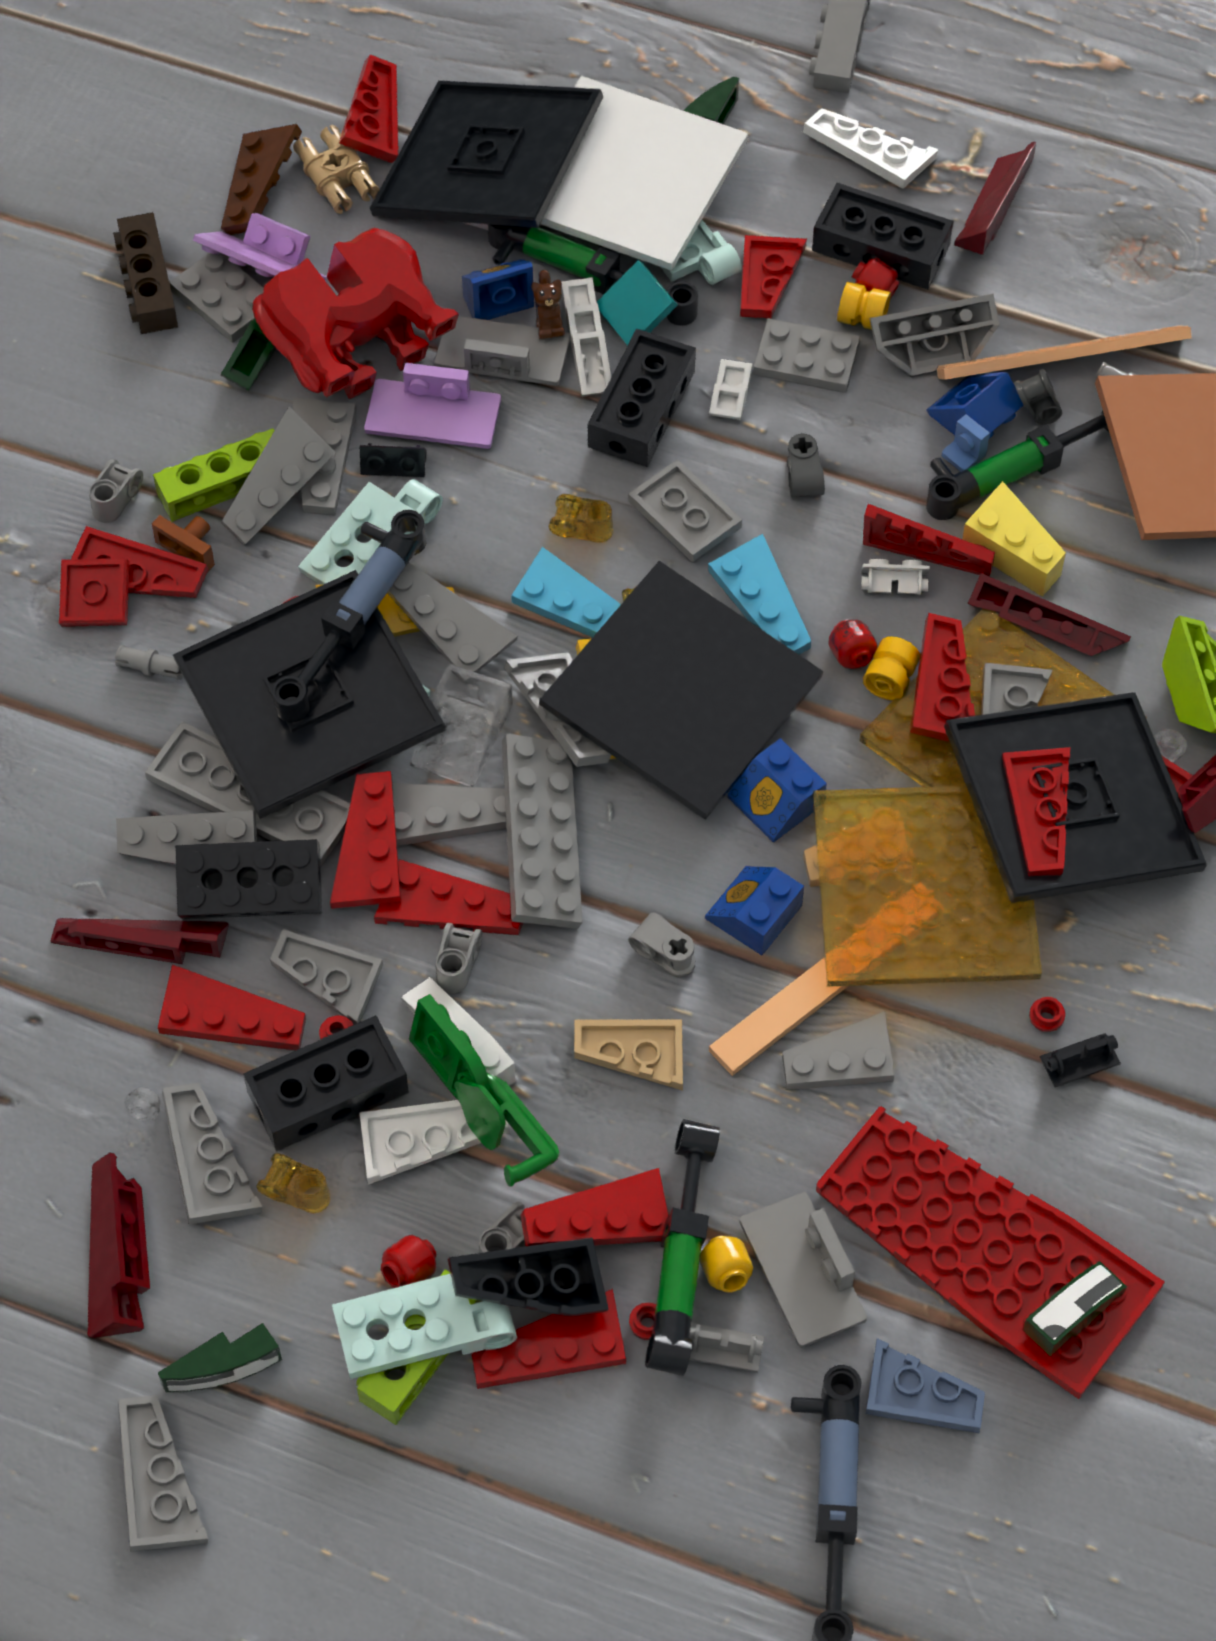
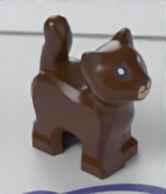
M547 270L540 271L539 283L533 282L531 286L535 299L536 327L539 328V339L565 335L559 305L562 297V283L559 279L551 283L550 274Z

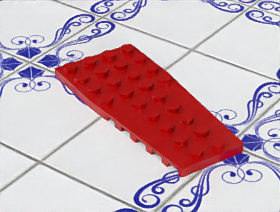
M878 1107L817 1182L816 1192L983 1332L1077 1399H1080L1161 1291L1165 1281L1069 1215L1033 1194H1030L1028 1197L1013 1188L1014 1183L1000 1175L998 1178L982 1170L980 1163L969 1157L965 1160L948 1150L949 1145L939 1139L934 1142L917 1132L915 1125L908 1121L902 1123L885 1113L886 1108ZM1100 1261L1127 1286V1289L1075 1338L1072 1336L1052 1356H1049L1023 1331L1026 1319L1062 1287Z

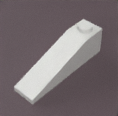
M430 977L401 997L402 1001L415 1015L418 1000L431 994L438 1004H442L447 1009L450 1019L456 1027L468 1035L473 1048L484 1064L486 1072L502 1079L509 1086L516 1082L514 1061L497 1041Z

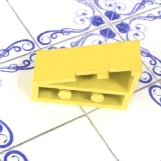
M1002 481L965 523L962 540L985 546L989 550L994 551L993 566L1043 597L1061 576L1066 552Z

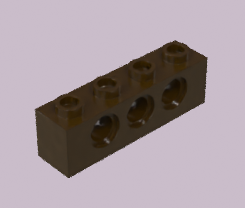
M154 212L118 218L119 232H113L117 251L123 250L124 255L118 256L122 275L128 274L129 279L123 280L127 299H134V303L128 304L132 323L139 322L141 334L178 328L175 306Z

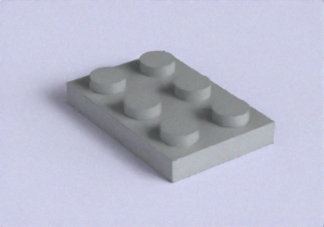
M208 253L169 282L171 291L232 343L243 336L251 320H254L252 311L253 301L258 295L263 293L264 289L240 267L228 261V257L223 253L218 255Z
M767 318L753 367V375L846 393L859 347L860 336Z
M678 459L628 493V501L692 563L742 528V519Z

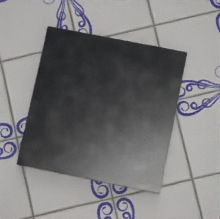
M438 81L370 206L372 215L538 228L604 98L601 89Z
M658 561L539 700V705L706 820L738 781L752 760L760 754L821 679L824 671L661 561Z
M356 570L173 654L179 670L259 819L446 731L442 718L378 607L365 623V634L355 648L352 650L339 643L307 687L309 690L307 693L309 699L308 714L297 722L283 721L278 717L272 697L274 683L284 676L298 677L326 638L323 632L321 617L333 600L336 602L341 600L358 576ZM289 697L285 701H293L296 697Z
M1135 692L946 721L944 725L946 734L1011 903L1202 872L1206 868L1207 863L1194 832L1188 827L1182 810V803ZM1070 747L1066 821L1055 823L1056 826L1065 824L1066 829L1063 874L1028 876L1003 765L1002 753ZM1056 763L1050 765L1033 767V770L1036 768L1045 767L1053 771L1052 768L1063 766V764ZM1036 773L1035 776L1039 786L1045 788L1044 783L1046 781L1041 779L1039 773ZM1044 793L1043 796L1048 797V794ZM1047 802L1052 817H1056L1055 812H1057V809H1053L1051 802Z

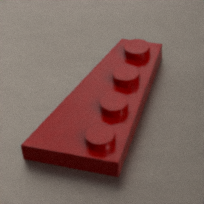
M88 526L85 527L71 559L127 558L129 560L128 593L196 598L209 570L205 563Z
M928 613L925 619L909 733L950 742L944 728L946 721L975 716L974 703H971L969 691L971 687L970 676L966 671L965 660L967 656L961 620Z
M391 771L356 774L330 899L331 909L401 902Z
M172 964L158 1023L159 1034L298 1050L302 1043L306 1015L304 1012Z

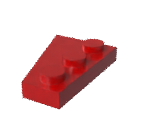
M745 235L740 317L772 318L804 253L807 239Z

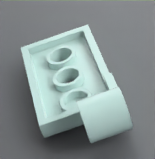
M701 220L673 270L662 267L661 269L671 282L699 270L706 281L713 285L741 272L742 266L735 248L727 243L718 231L712 233L705 222Z
M415 479L407 482L395 498L371 482H368L298 566L300 572L319 585H324L354 570L359 574L381 544L373 539L365 543L357 541L364 522H369L389 532L391 530V521L398 512L413 510L422 515L426 524L432 521L439 512L443 502L442 496ZM343 556L354 558L352 564L347 567L338 566L337 561Z
M451 1274L332 1304L350 1379L459 1350L462 1351V1355L484 1349H499L510 1345L517 1339L508 1305L486 1301L470 1305L468 1298L455 1296ZM411 1315H421L426 1319L424 1326L418 1330H410L404 1325L406 1319ZM376 1324H382L389 1329V1332L383 1339L374 1340L367 1335L369 1329Z

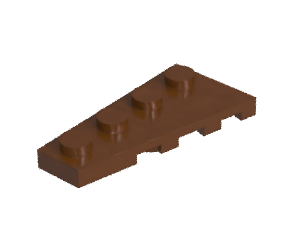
M297 124L243 134L221 224L223 232L229 235L244 233L247 230L251 214L258 213L262 215L269 200L266 195L273 186H276L280 178L278 170L282 162H288L292 154L290 146L293 140H298L302 133Z

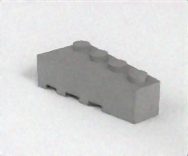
M829 0V4H823L820 22L824 23L823 31H817L815 49H819L818 56L812 57L809 75L814 76V88L845 93L850 92L857 61V54L855 53L860 50L862 30L865 28L866 14L869 11L871 0Z

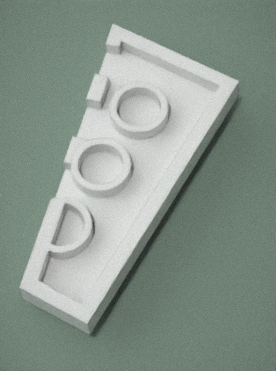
M823 108L804 123L803 133L902 189L936 160L938 149L928 146L924 150L913 146L914 141L902 137L900 141L884 135L885 130L876 127L866 129L859 127L858 121Z
M459 1100L360 1112L368 1185L481 1143L469 1128ZM507 1121L505 1124L503 1135L509 1133V1126Z

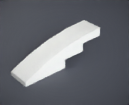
M584 278L562 281L561 291L581 396L603 394L611 379L604 330H602L599 307L596 303L593 279Z

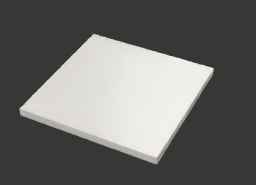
M581 76L574 88L601 89L604 98L540 224L672 271L746 145L748 133Z

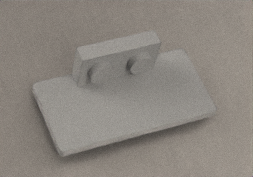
M458 316L456 327L441 336L435 358V366L469 370V373L558 386L570 343V333L565 332L564 336L539 339V328Z
M801 1192L740 1217V1225L800 1348L819 1342L867 1321V1314L853 1288L855 1271L824 1208L815 1210L806 1192Z

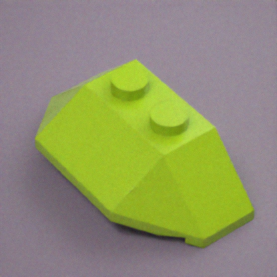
M1179 615L1174 621L1162 662L1166 684L1173 700L1175 713L1179 722L1216 734V642L1207 633L1209 629L1204 621Z

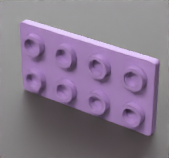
M258 213L251 214L244 240L222 231L194 234L193 241L202 244V250L217 255L223 253L229 256L228 261L240 266L251 265L256 268V273L273 278L279 272L294 268L304 259L310 235ZM320 273V275H321V276L323 277V279L326 281V279H327L326 277H327V276H325V275H323V274Z
M405 363L403 370L404 382L384 379L375 380L364 426L366 434L485 449L491 448L501 404V395L470 390L469 370Z

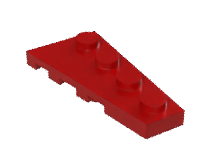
M371 54L364 61L338 144L390 163L396 160L398 156L397 64Z
M867 505L864 514L863 545L977 575L982 573L990 577L994 564V551L874 505Z
M1070 747L1002 753L1003 765L1028 876L1063 874L1066 829L1065 824L1056 826L1055 823L1066 821ZM1056 763L1063 764V766L1052 768L1053 771L1045 767H1040L1033 770V767L1050 765ZM1036 773H1039L1041 779L1046 781L1044 783L1045 788L1039 786L1035 776ZM1047 793L1048 797H1044L1043 794ZM1047 802H1051L1053 809H1057V812H1055L1056 817H1052Z
M401 859L398 861L401 902L379 904L374 916L375 924L387 925V922L404 923V926L419 927V924L438 925L440 929H444L446 923L449 922L453 923L454 927L472 928L473 932L476 929H480L484 933L519 935L523 925L522 922H513L511 920L510 893Z
M656 1168L525 1208L520 1216L526 1247L585 1238H593L594 1245L662 1241L663 1228L668 1218V1211L660 1170Z
M613 1289L605 1292L609 1308L607 1312L574 1317L551 1314L516 1329L517 1339L508 1346L494 1350L484 1349L471 1353L477 1389L626 1364Z

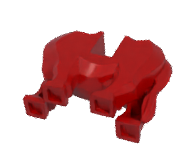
M378 228L362 232L351 241L334 244L326 278L337 291V296L311 261L306 258L296 267L279 272L265 284L263 293L254 299L252 306L256 322L269 341L290 362L301 385L315 393L323 392L326 398L344 389L347 397L352 399L374 386L377 372L372 366L359 364L352 359L350 352L355 350L354 347L365 345L377 336L386 342L390 353L396 357L398 368L400 371H403L405 363L416 364L422 361L429 346L425 339L414 335L412 322L418 329L425 331L427 338L432 341L453 330L456 327L459 316L454 309H445L436 304L430 290L423 283L420 264L413 247L401 237Z

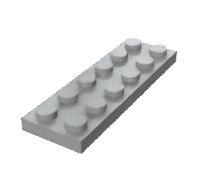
M183 721L145 771L147 780L211 812L255 811L216 737ZM320 790L259 819L256 813L257 834L270 841L317 839L320 843L322 866L345 832L350 803L324 790Z
M506 733L502 739L511 920L513 922L578 929L583 920L572 760L557 740Z

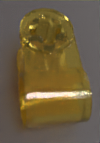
M561 494L557 497L555 502L557 510L548 525L549 530L553 534L563 538L571 537L595 543H602L611 538L614 530L612 508L606 501L582 498L571 494Z
M280 1153L273 1154L270 1160L272 1165L264 1180H259L256 1185L258 1191L274 1201L284 1202L308 1213H319L326 1209L331 1197L324 1174L320 1170L299 1163ZM310 1187L320 1188L314 1194L308 1195L304 1193Z

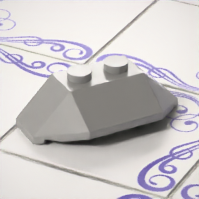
M994 293L870 318L876 350L909 376L937 371V367L940 365L975 360L1000 325Z

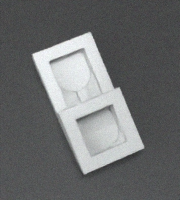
M721 359L717 381L714 384L709 410L710 416L741 420L753 369L752 363Z

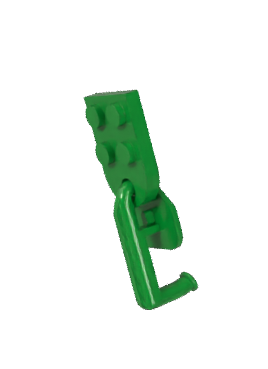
M431 994L419 999L409 1041L453 1096L460 1101L469 1128L487 1149L494 1150L500 1145L507 1121L534 1155L515 1166L505 1165L504 1177L507 1185L513 1187L515 1183L533 1176L556 1162L559 1157V1148L510 1086L502 1079L486 1072L481 1058L471 1044L470 1038L452 1022L447 1009L442 1004H438Z

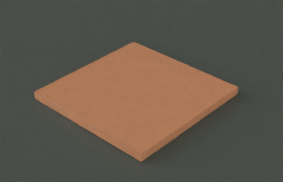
M1216 373L1098 376L1095 386L1141 540L1216 538Z

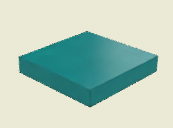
M639 260L596 302L599 311L627 346L636 328L650 333L677 306V303L645 264Z

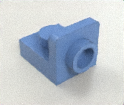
M965 414L957 421L954 441L942 450V457L961 472L977 464L986 456L990 433Z

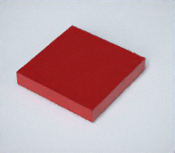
M127 558L61 560L59 624L61 627L127 625L129 560Z

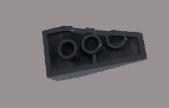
M593 1238L448 1258L454 1293L458 1297L569 1317L607 1312L609 1310Z

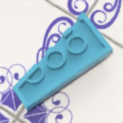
M763 534L708 564V572L748 621L799 655L811 648L810 636Z
M544 547L541 548L511 595L513 604L592 638L621 605Z

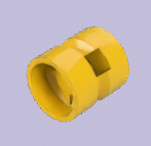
M847 282L841 296L837 322L853 326L861 322L863 328L872 330L870 318L887 315L891 292L876 288L868 292L864 285Z
M888 636L879 643L873 656L874 660L869 664L863 677V684L866 689L877 697L895 701L901 699L910 682L908 677L913 675L920 661V652L907 640Z

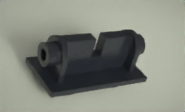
M372 443L360 445V475L425 477L427 449L420 447V445H416V447L374 446Z
M1106 1033L1040 1056L1055 1088L1121 1064L1114 1049L1118 1048L1117 1040L1114 1035L1108 1036Z

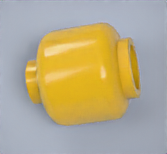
M717 1236L711 1239L701 1251L700 1263L711 1287L730 1293L742 1289L748 1283L753 1273V1264L744 1243L740 1239L732 1236Z

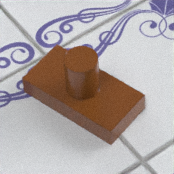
M161 515L153 521L152 529L155 543L173 554L207 564L208 572L215 565L212 547L201 540L211 529L210 525L202 517L195 516L184 529Z

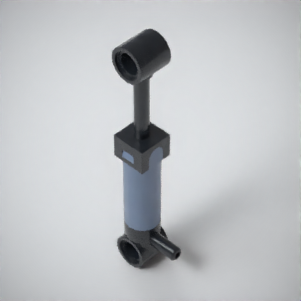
M403 510L398 512L391 521V530L389 532L369 522L362 524L361 534L381 544L339 602L333 600L321 617L323 632L326 638L298 677L284 676L274 683L272 687L274 706L278 717L283 721L297 722L308 714L309 699L307 693L309 690L307 687L339 643L352 650L355 648L365 634V623L411 558L424 550L427 544L425 523L422 515L417 511ZM289 697H296L293 701H285Z
M836 1365L825 1374L821 1393L822 1399L791 1398L792 1412L821 1414L816 1543H828L826 1611L821 1613L815 1621L812 1641H829L822 1634V1631L828 1627H834L841 1631L843 1638L839 1641H851L854 1631L853 1622L841 1609L844 1544L854 1545L857 1535L859 1417L862 1383L858 1372L847 1365ZM836 1384H843L849 1387L851 1392L846 1395H840L834 1392L832 1387Z

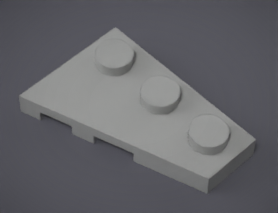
M985 663L983 668L981 715L1037 707L1053 670Z
M285 929L282 930L270 958L273 967L336 1012L350 1019L353 1024L361 1021L383 967V961L380 958Z
M883 1011L783 1051L782 1060L786 1090L893 1082L895 1074L886 1012Z

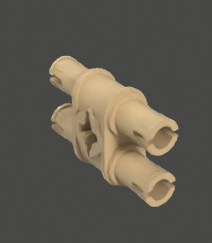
M329 125L333 135L327 127L320 134L322 141L325 142L329 150L319 154L308 137L302 138L306 144L305 147L301 140L298 139L294 143L293 149L304 163L303 171L316 185L318 194L327 197L334 211L342 214L343 210L339 205L341 204L347 212L353 203L343 190L344 188L354 185L364 201H370L367 192H369L372 199H375L380 189L369 175L368 164L361 160L355 149L338 144L341 133L337 126Z

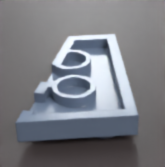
M877 1338L866 1414L975 1433L980 1432L985 1398L984 1391L944 1371L940 1373L920 1363V1359L910 1354L904 1355L890 1348L888 1343Z

